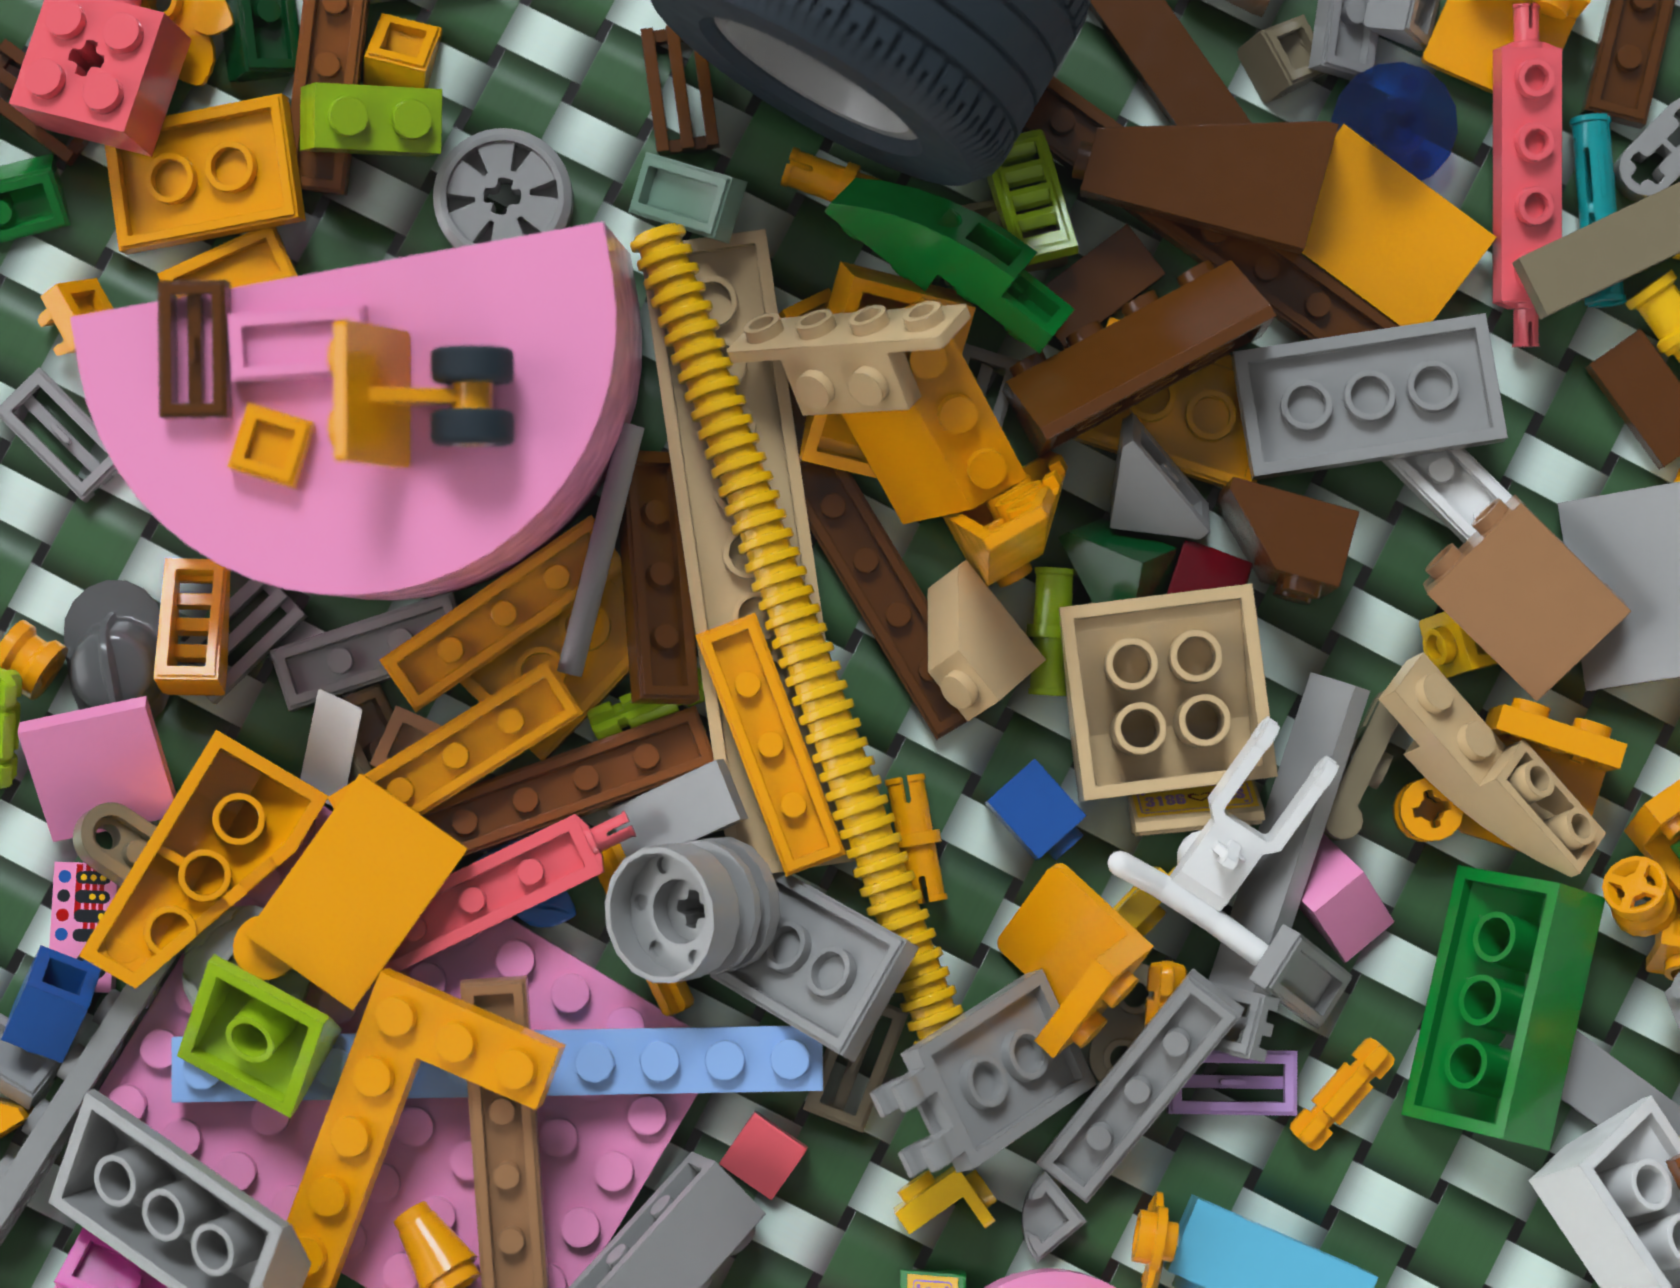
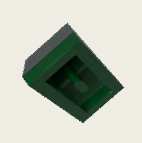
M1104 518L1071 530L1059 537L1092 603L1167 594L1177 548L1136 531L1110 528V521Z

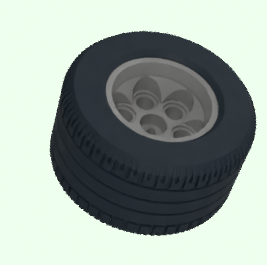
M651 0L659 16L686 44L736 83L777 110L818 134L872 161L918 179L948 186H963L991 176L1004 163L1032 114L1034 107L1037 105L1053 74L1084 24L1090 6V0Z

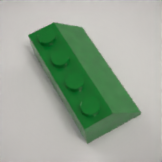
M1457 866L1401 1115L1543 1150H1550L1605 904L1604 897L1558 882ZM1506 1035L1515 1036L1512 1049L1499 1046Z

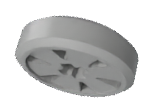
M498 128L485 130L466 138L447 155L435 179L433 206L438 224L444 236L453 248L569 228L574 208V195L564 163L547 143L521 130ZM501 184L512 185L513 195L521 196L520 203L509 205L506 214H496L494 203H487L486 201L488 194H499Z

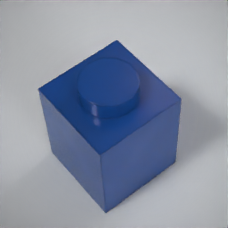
M1035 758L984 803L1034 860L1040 859L1048 852L1056 861L1083 836L1076 825L1087 815Z
M40 945L16 996L1 1040L18 1046L29 1053L38 1054L63 1063L89 1009L101 969Z

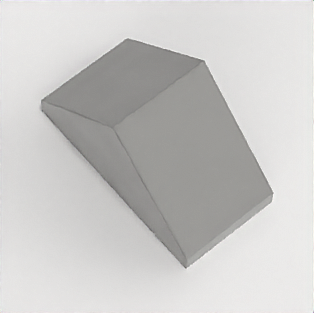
M1131 413L1122 419L1110 495V528L1193 539L1203 538L1210 533L1209 503L1134 413Z

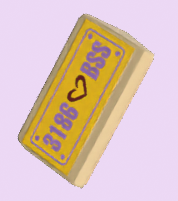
M1254 780L1244 781L1225 808V810L1250 826L1262 824V821L1265 820L1264 808ZM1216 785L1127 796L1131 834H1135V837L1201 831L1211 818L1208 796Z

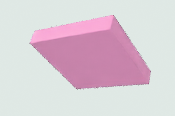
M147 696L19 722L17 734L53 842L73 838L74 827L79 818L97 805L109 802L119 803L128 807L147 821L152 822L163 818L177 795ZM97 829L96 833L104 832L106 830Z

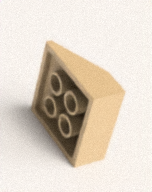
M1253 584L1059 608L1070 738L1079 802L1217 785L1256 727L1264 718L1270 717ZM1274 743L1265 751L1245 781L1278 777Z

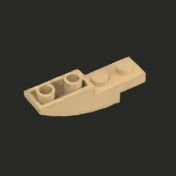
M1424 652L1408 659L1379 697V701L1414 739L1403 755L1455 806L1492 834L1536 861L1569 877L1580 874L1606 835V832L1525 739L1506 747Z

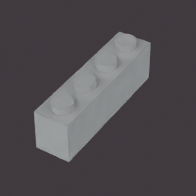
M691 1152L569 1288H709L712 1282L711 1275L728 1256L739 1253L750 1243L755 1235V1226L766 1213L716 1161Z

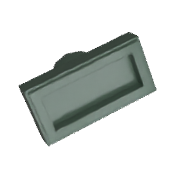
M646 152L628 212L664 224L684 225L686 231L729 244L748 182Z

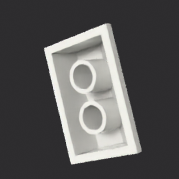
M1651 1095L1638 1100L1566 1144L1528 1180L1600 1288H1680V1190L1665 1162L1680 1154V1138Z

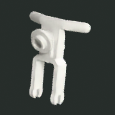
M1268 716L1256 727L1245 746L1208 796L1211 818L1201 831L1193 832L1182 840L1177 851L1178 865L1170 876L1125 851L1114 852L1108 859V868L1112 874L1157 898L1209 932L1255 967L1269 947L1268 944L1223 912L1222 909L1234 896L1262 855L1280 852L1321 794L1330 785L1339 768L1336 761L1327 755L1324 756L1313 768L1309 777L1271 830L1266 834L1260 833L1225 810L1230 800L1265 751L1273 743L1279 732L1280 726Z

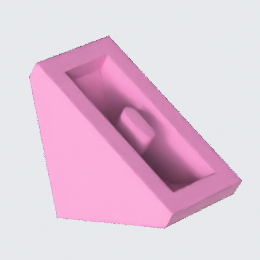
M1323 833L1298 908L1341 960L1346 963L1390 927L1394 920L1364 871Z

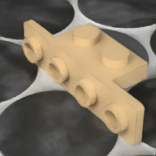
M926 301L911 308L886 310L883 305H872L857 312L833 314L829 309H820L804 316L780 318L776 313H768L746 323L743 327V334L726 351L731 363L781 360L803 416L909 410L921 397L905 352L937 350L945 347L971 316L966 304L941 306L938 301Z

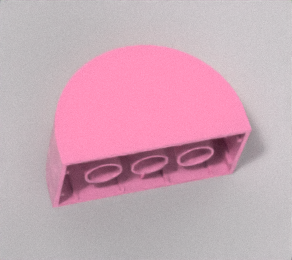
M604 222L230 288L231 313L364 304L368 310V324L405 330L410 333L411 388L452 389V385L438 384L431 379V352L435 348L481 345L505 347L513 351V381L508 384L493 385V409L509 410L514 415L513 443L498 447H450L435 445L431 441V414L435 410L450 409L452 405L411 407V464L408 468H391L335 461L334 447L328 435V419L331 411L334 409L333 377L243 384L232 382V418H159L158 301L70 317L79 373L87 406L98 435L120 475L136 497L161 524L196 551L219 565L248 578L289 590L363 600L403 601L431 598L444 593L465 590L509 571L552 542L579 516L604 482L609 462L622 432L624 423H631L637 403L642 371V328L631 255ZM204 295L205 403H213L211 295ZM187 296L177 298L178 403H188ZM248 402L306 419L316 424L296 490L238 473L227 467Z

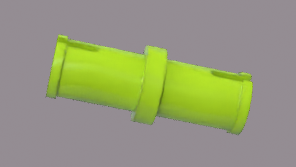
M1035 567L1033 624H1027L1026 635L1032 637L1033 644L1045 657L1046 661L1031 673L1028 694L1067 696L1059 608L1072 606L1075 569Z

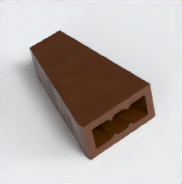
M1329 121L1097 127L1093 143L1081 140L1071 178L1083 181L1080 197L1301 255L1305 249L1339 124Z

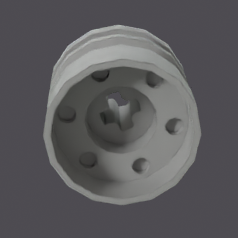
M709 837L689 840L683 843L644 847L624 858L610 879L605 899L606 929L615 952L634 974L652 983H676L700 978L706 974H720L725 971L739 970L759 960L773 942L780 918L779 891L770 867L752 846L733 837Z

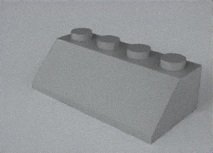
M96 1089L86 1091L48 1203L168 1288L303 1287L311 1262L290 1223Z

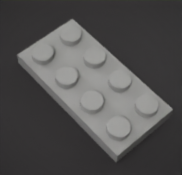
M1486 313L1234 351L1231 355L1252 481L1501 443L1508 438Z

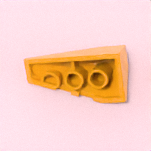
M1050 451L1023 466L1028 477L1027 479L972 510L942 516L966 560L987 586L997 582L999 587L1003 588L1019 581L1033 570L1030 562L1044 554L1068 468L1062 455Z
M216 730L78 956L136 989L293 855L329 796Z

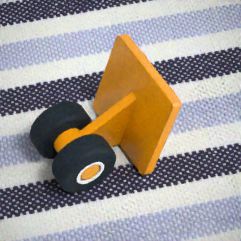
M336 320L334 322L333 340L328 348V366L333 376L334 409L331 411L328 419V435L334 447L335 461L391 468H408L411 464V407L452 405L450 409L435 410L431 414V441L435 445L450 447H498L513 443V413L509 410L493 409V385L508 384L514 379V353L511 349L481 345L435 348L431 352V379L438 384L452 385V389L411 388L410 333L408 331L352 320Z

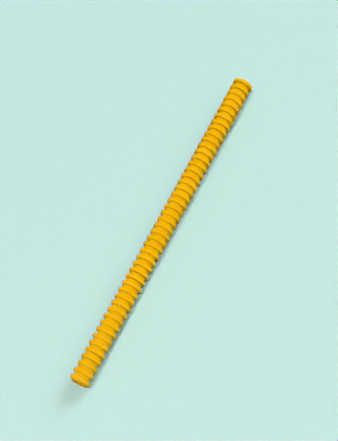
M677 223L661 225L637 235L634 238L635 240L630 243L632 252L639 253L641 259L637 261V267L639 271L647 273L648 278L644 280L643 284L646 290H653L655 297L650 300L652 309L660 310L661 316L657 318L659 328H666L668 335L663 340L666 347H673L675 353L671 355L670 360L672 365L680 366L681 373L678 374L677 380L679 384H686L688 392L683 396L685 402L693 403L695 410L690 414L692 422H700L702 429L697 433L699 441L707 442L708 449L704 451V456L706 460H713L715 468L710 473L713 479H720L722 486L718 488L717 492L720 498H727L729 505L724 508L726 517L733 516L735 525L731 527V532L733 536L740 535L742 544L737 547L739 554H746L749 563L745 564L744 568L747 574H754L756 582L751 584L752 591L754 593L760 592L762 601L758 603V608L761 612L767 611L769 620L764 624L767 631L773 630L776 639L771 641L773 649L781 650L783 658L778 660L779 667L781 669L787 668L790 676L785 679V684L788 688L794 687L797 696L791 700L794 707L800 706L803 715L798 717L800 725L808 726L810 734L805 736L806 743L808 745L814 744L817 752L812 755V760L814 764L821 763L824 772L818 775L820 782H828L830 792L825 794L828 802L834 801L837 811L832 813L834 821L841 820L844 830L839 832L841 840L848 839L851 849L846 850V855L848 859L855 858L858 868L852 870L854 878L861 877L864 887L859 889L861 897L868 896L871 906L866 908L868 916H875L879 925L919 947L895 990V993H903L905 1001L900 1004L902 1012L910 1013L912 1020L907 1023L909 1031H916L919 1039L913 1043L915 1045L959 1017L964 1010L961 1004L955 1005L952 996L957 993L954 985H947L945 977L950 974L948 966L941 967L938 959L943 955L942 948H934L931 939L937 934L934 928H927L924 919L930 916L928 909H920L918 900L923 897L920 889L914 890L911 881L916 879V875L913 870H906L904 862L909 860L907 851L900 852L897 843L902 841L901 833H893L890 825L896 819L893 813L887 814L883 804L889 802L887 794H879L877 785L882 783L880 775L873 776L870 766L875 764L873 756L866 757L863 747L868 745L867 738H860L856 728L862 724L860 718H852L850 709L855 707L853 699L846 700L843 690L848 688L845 679H838L836 671L841 669L840 662L838 660L832 661L829 652L835 649L833 642H825L822 634L828 628L825 622L819 623L816 614L821 612L818 603H811L809 595L814 593L813 586L811 584L805 585L803 576L808 573L804 565L798 566L796 557L801 553L798 546L792 547L789 539L794 536L792 528L784 527L782 520L787 517L786 510L784 508L778 509L775 502L780 498L778 490H771L769 482L774 478L772 471H764L762 463L767 460L765 452H758L755 445L759 443L760 437L758 433H751L749 425L753 423V418L751 414H744L742 406L747 403L745 395H737L735 388L740 384L738 376H731L728 370L733 366V363H731L729 357H724L722 350L727 346L725 339L717 338L715 331L720 327L718 320L710 319L709 312L712 311L713 305L710 300L703 299L702 293L706 291L705 283L696 280L695 275L699 273L700 269L698 263L690 262L688 256L692 254L693 249L691 244L683 243L682 237L686 234L685 227L681 224L677 225Z

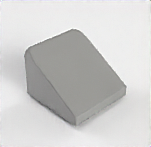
M1368 0L1363 23L1365 27L1374 33L1417 51H1424L1433 32L1440 0Z

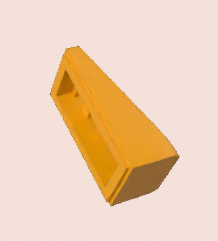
M165 558L153 678L164 694L222 696L226 693L231 570L211 559ZM180 583L213 584L212 593H180ZM179 610H210V618L179 617ZM178 636H208L207 644H178ZM177 662L206 663L205 666H177Z

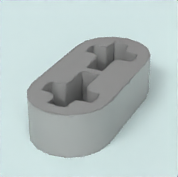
M1680 98L1671 103L1624 150L1615 162V186L1620 194L1629 200L1638 202L1668 188L1680 176V144L1675 147L1667 140L1680 124L1674 116L1676 115L1680 118ZM1656 151L1664 158L1651 174L1657 181V184L1649 179L1638 184L1631 177L1636 170V166L1631 161V158L1638 163H1642Z

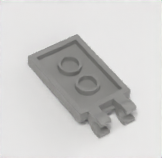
M1043 969L1024 974L902 1052L901 1056L909 1072L879 1086L870 1093L881 1118L886 1117L898 1108H901L902 1112H906L917 1106L930 1133V1136L910 1144L898 1153L909 1178L916 1176L926 1168H929L931 1173L936 1172L951 1162L956 1173L975 1169L1097 1085L1080 1047L1075 1042L1052 1058L1034 1041L1060 1007Z

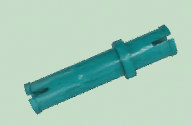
M1605 113L1584 114L1570 119L1580 229L1617 212L1610 129L1612 122L1611 116ZM1623 281L1584 299L1585 306L1604 308L1624 304L1626 302V295L1624 294Z

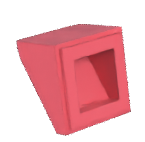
M755 1110L719 1162V1165L772 1201L808 1150V1146Z

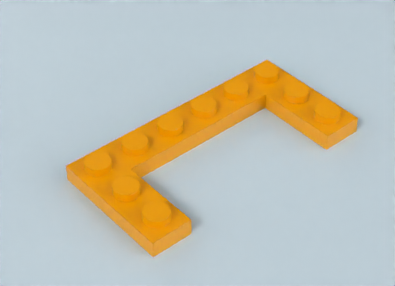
M390 968L380 971L286 1220L292 1225L311 1262L302 1288H336L421 1060L537 1110L544 1104L566 1045Z

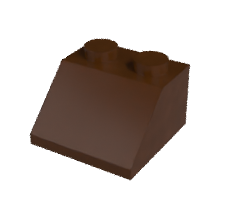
M1233 476L1219 492L1216 506L1246 559L1254 564L1252 569L1259 581L1275 586L1273 596L1302 605H1310L1311 599H1322L1340 586L1360 511Z

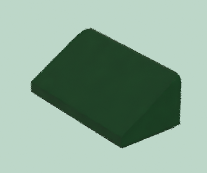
M226 0L230 6L235 23L233 27L223 32L229 82H248L294 76L299 40L296 0Z

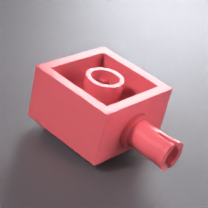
M44 0L9 104L33 124L44 130L152 157L192 39L164 12L141 7L143 0Z

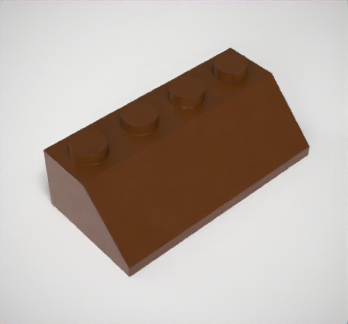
M1207 260L1181 274L1177 278L1181 286L1161 298H1158L1156 292L1152 290L1124 305L1121 311L1125 317L1104 329L1097 320L1076 330L1065 338L1069 347L1047 359L1044 352L1041 351L1040 354L1036 352L1017 362L1009 368L1013 378L1005 382L1003 393L1038 457H1041L1261 338L1277 316L1270 303L1232 260L1214 268L1210 260Z

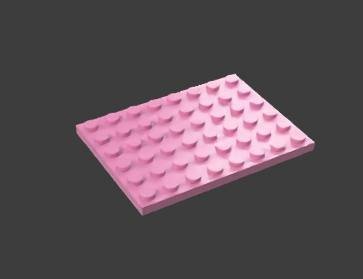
M323 805L296 852L232 907L249 905L265 907L333 810ZM512 918L399 972L461 999L460 982L463 979L528 975L531 1030L691 1027L675 1016H665L655 1004ZM183 953L99 1089V1092L286 1221L331 1100H302L291 1118L260 1101L172 1103L171 1037L184 1036L193 1009L183 990L182 973L185 957ZM312 982L304 1003L330 1016L343 1029L341 1033H357L375 984L371 985L353 1011L324 990L319 989ZM698 1093L546 1096L544 1104L537 1109L549 1288H569L608 1245ZM468 1097L407 1098L341 1273L366 1288H420L393 1221L403 1212L422 1201H427L432 1211H435L477 1255L478 1258L474 1264L480 1272ZM481 1275L467 1288H482Z

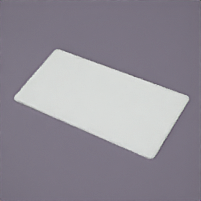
M322 689L318 690L300 779L328 796L348 784L362 715L361 707ZM327 799L325 803L331 805V803Z

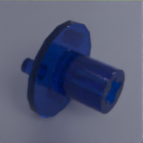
M1405 62L1377 64L1354 76L1339 94L1331 117V122L1339 124L1337 132L1345 124L1420 181L1434 175L1448 159L1458 133L1456 106L1446 86L1427 69Z

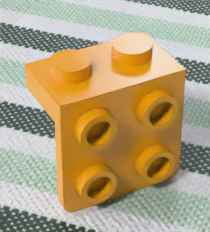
M1513 698L1511 706L1502 704L1490 708L1485 723L1507 747L1525 739L1592 816L1605 773L1621 768L1628 744L1610 739L1612 728L1598 722L1575 718L1573 725L1570 726L1549 719L1551 709L1530 700ZM1464 813L1461 824L1457 828L1461 833L1521 852L1492 834Z
M1056 863L1044 873L997 940L999 950L1024 974L1043 969L1060 1007L1034 1040L1052 1058L1056 1057L1073 1042L1082 1049L1102 1030L1108 1021L1102 1014L1108 1006L1111 1008L1117 1006L1135 987L1139 979L1133 973L1154 947L1073 870L1063 863Z

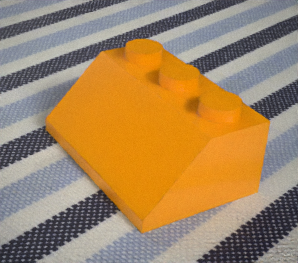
M922 297L921 299L915 301L914 303L908 305L905 308H911L914 305L926 302L928 300L925 297ZM954 338L941 349L905 352L921 397L909 410L841 414L902 524L972 510L1028 478Z

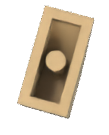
M965 560L928 588V673L940 686L945 699L952 706L956 707L967 721H970L999 702L1046 659L969 562Z

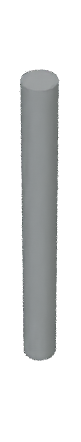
M624 423L612 453L557 668L558 672L582 677L645 429L643 427Z

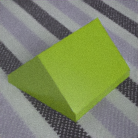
M214 954L207 963L177 1057L291 1118L298 1109L343 1029L330 1016Z

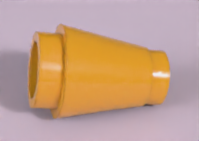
M422 1201L412 1206L393 1221L420 1288H467L480 1277L481 1273L474 1264L478 1258L477 1255L435 1211H432L427 1201Z

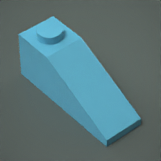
M1191 1194L1179 1222L1178 1242L1173 1262L1164 1261L1163 1267L1168 1272L1175 1274L1171 1284L1175 1288H1374L1378 1280L1376 1275L1193 1194Z

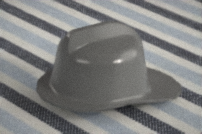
M105 580L88 587L73 601L65 617L64 645L68 648L66 661L70 687L79 710L147 696L153 719L164 711L170 695L162 693L153 679L160 609L158 603L144 588L125 580Z

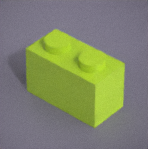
M320 82L301 87L300 151L416 157L441 154L442 89Z

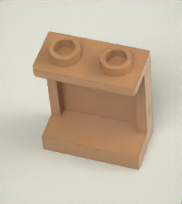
M1515 494L1506 503L1497 498L1484 508L1471 524L1477 531L1459 549L1451 543L1441 550L1425 568L1430 577L1423 583L1427 595L1537 702L1611 632L1631 610Z

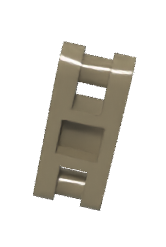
M1384 691L1378 693L1372 700L1356 733L1323 832L1331 841L1350 839L1358 834L1363 824V816L1358 808L1367 786L1374 789L1379 787L1392 762L1393 755L1386 752L1385 749L1396 727L1401 724L1379 701V697Z

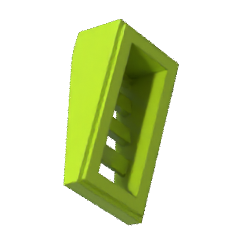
M1040 129L1020 133L1004 163L991 176L986 177L1003 228L1038 252L1029 265L1078 254V243L1045 134ZM1039 181H1040V183H1041V184H1037V185H1033V186H1029V187H1024V188H1020V189H1016V190H1012V191L1009 190L1010 188H1014V187H1018V186H1022V185H1026V184H1030V183H1034V182H1039ZM1047 204H1048V207H1046V208H1042V209H1038V210H1034V211H1030V212H1025V213H1021V214H1016V212H1018V211H1023V210H1027V209H1031V208H1035V207H1039V206H1043V205H1047ZM1052 225L1056 227V231L1023 238L1022 235L1023 232Z

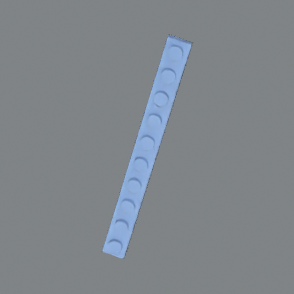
M791 1025L533 1030L566 1045L547 1096L823 1091V1045ZM340 1033L303 1100H332L357 1033ZM183 1036L171 1037L172 1103L258 1101L177 1057ZM421 1060L407 1098L468 1097L466 1079Z

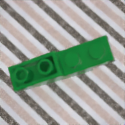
M855 178L824 211L840 224L848 236L862 241L890 263L892 269L902 278L913 281L926 291L940 275L953 286L963 299L977 304L1001 323L1010 336L1026 343L1039 354L1075 310L1025 270L1038 253L1037 251L982 215L948 199L917 188L892 182Z

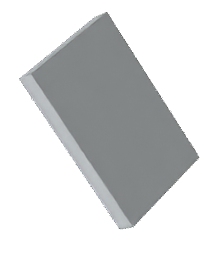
M1680 482L1557 503L1563 543L1604 584L1606 583L1631 610L1611 632L1581 659L1586 691L1680 678Z
M784 872L772 873L779 891L780 918L773 942L759 960L742 969L711 974L710 977L839 1055L855 1062L919 947L794 876L786 877Z

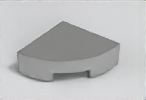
M1045 1170L1030 1186L1021 1214L1024 1240L1037 1263L1087 1222Z

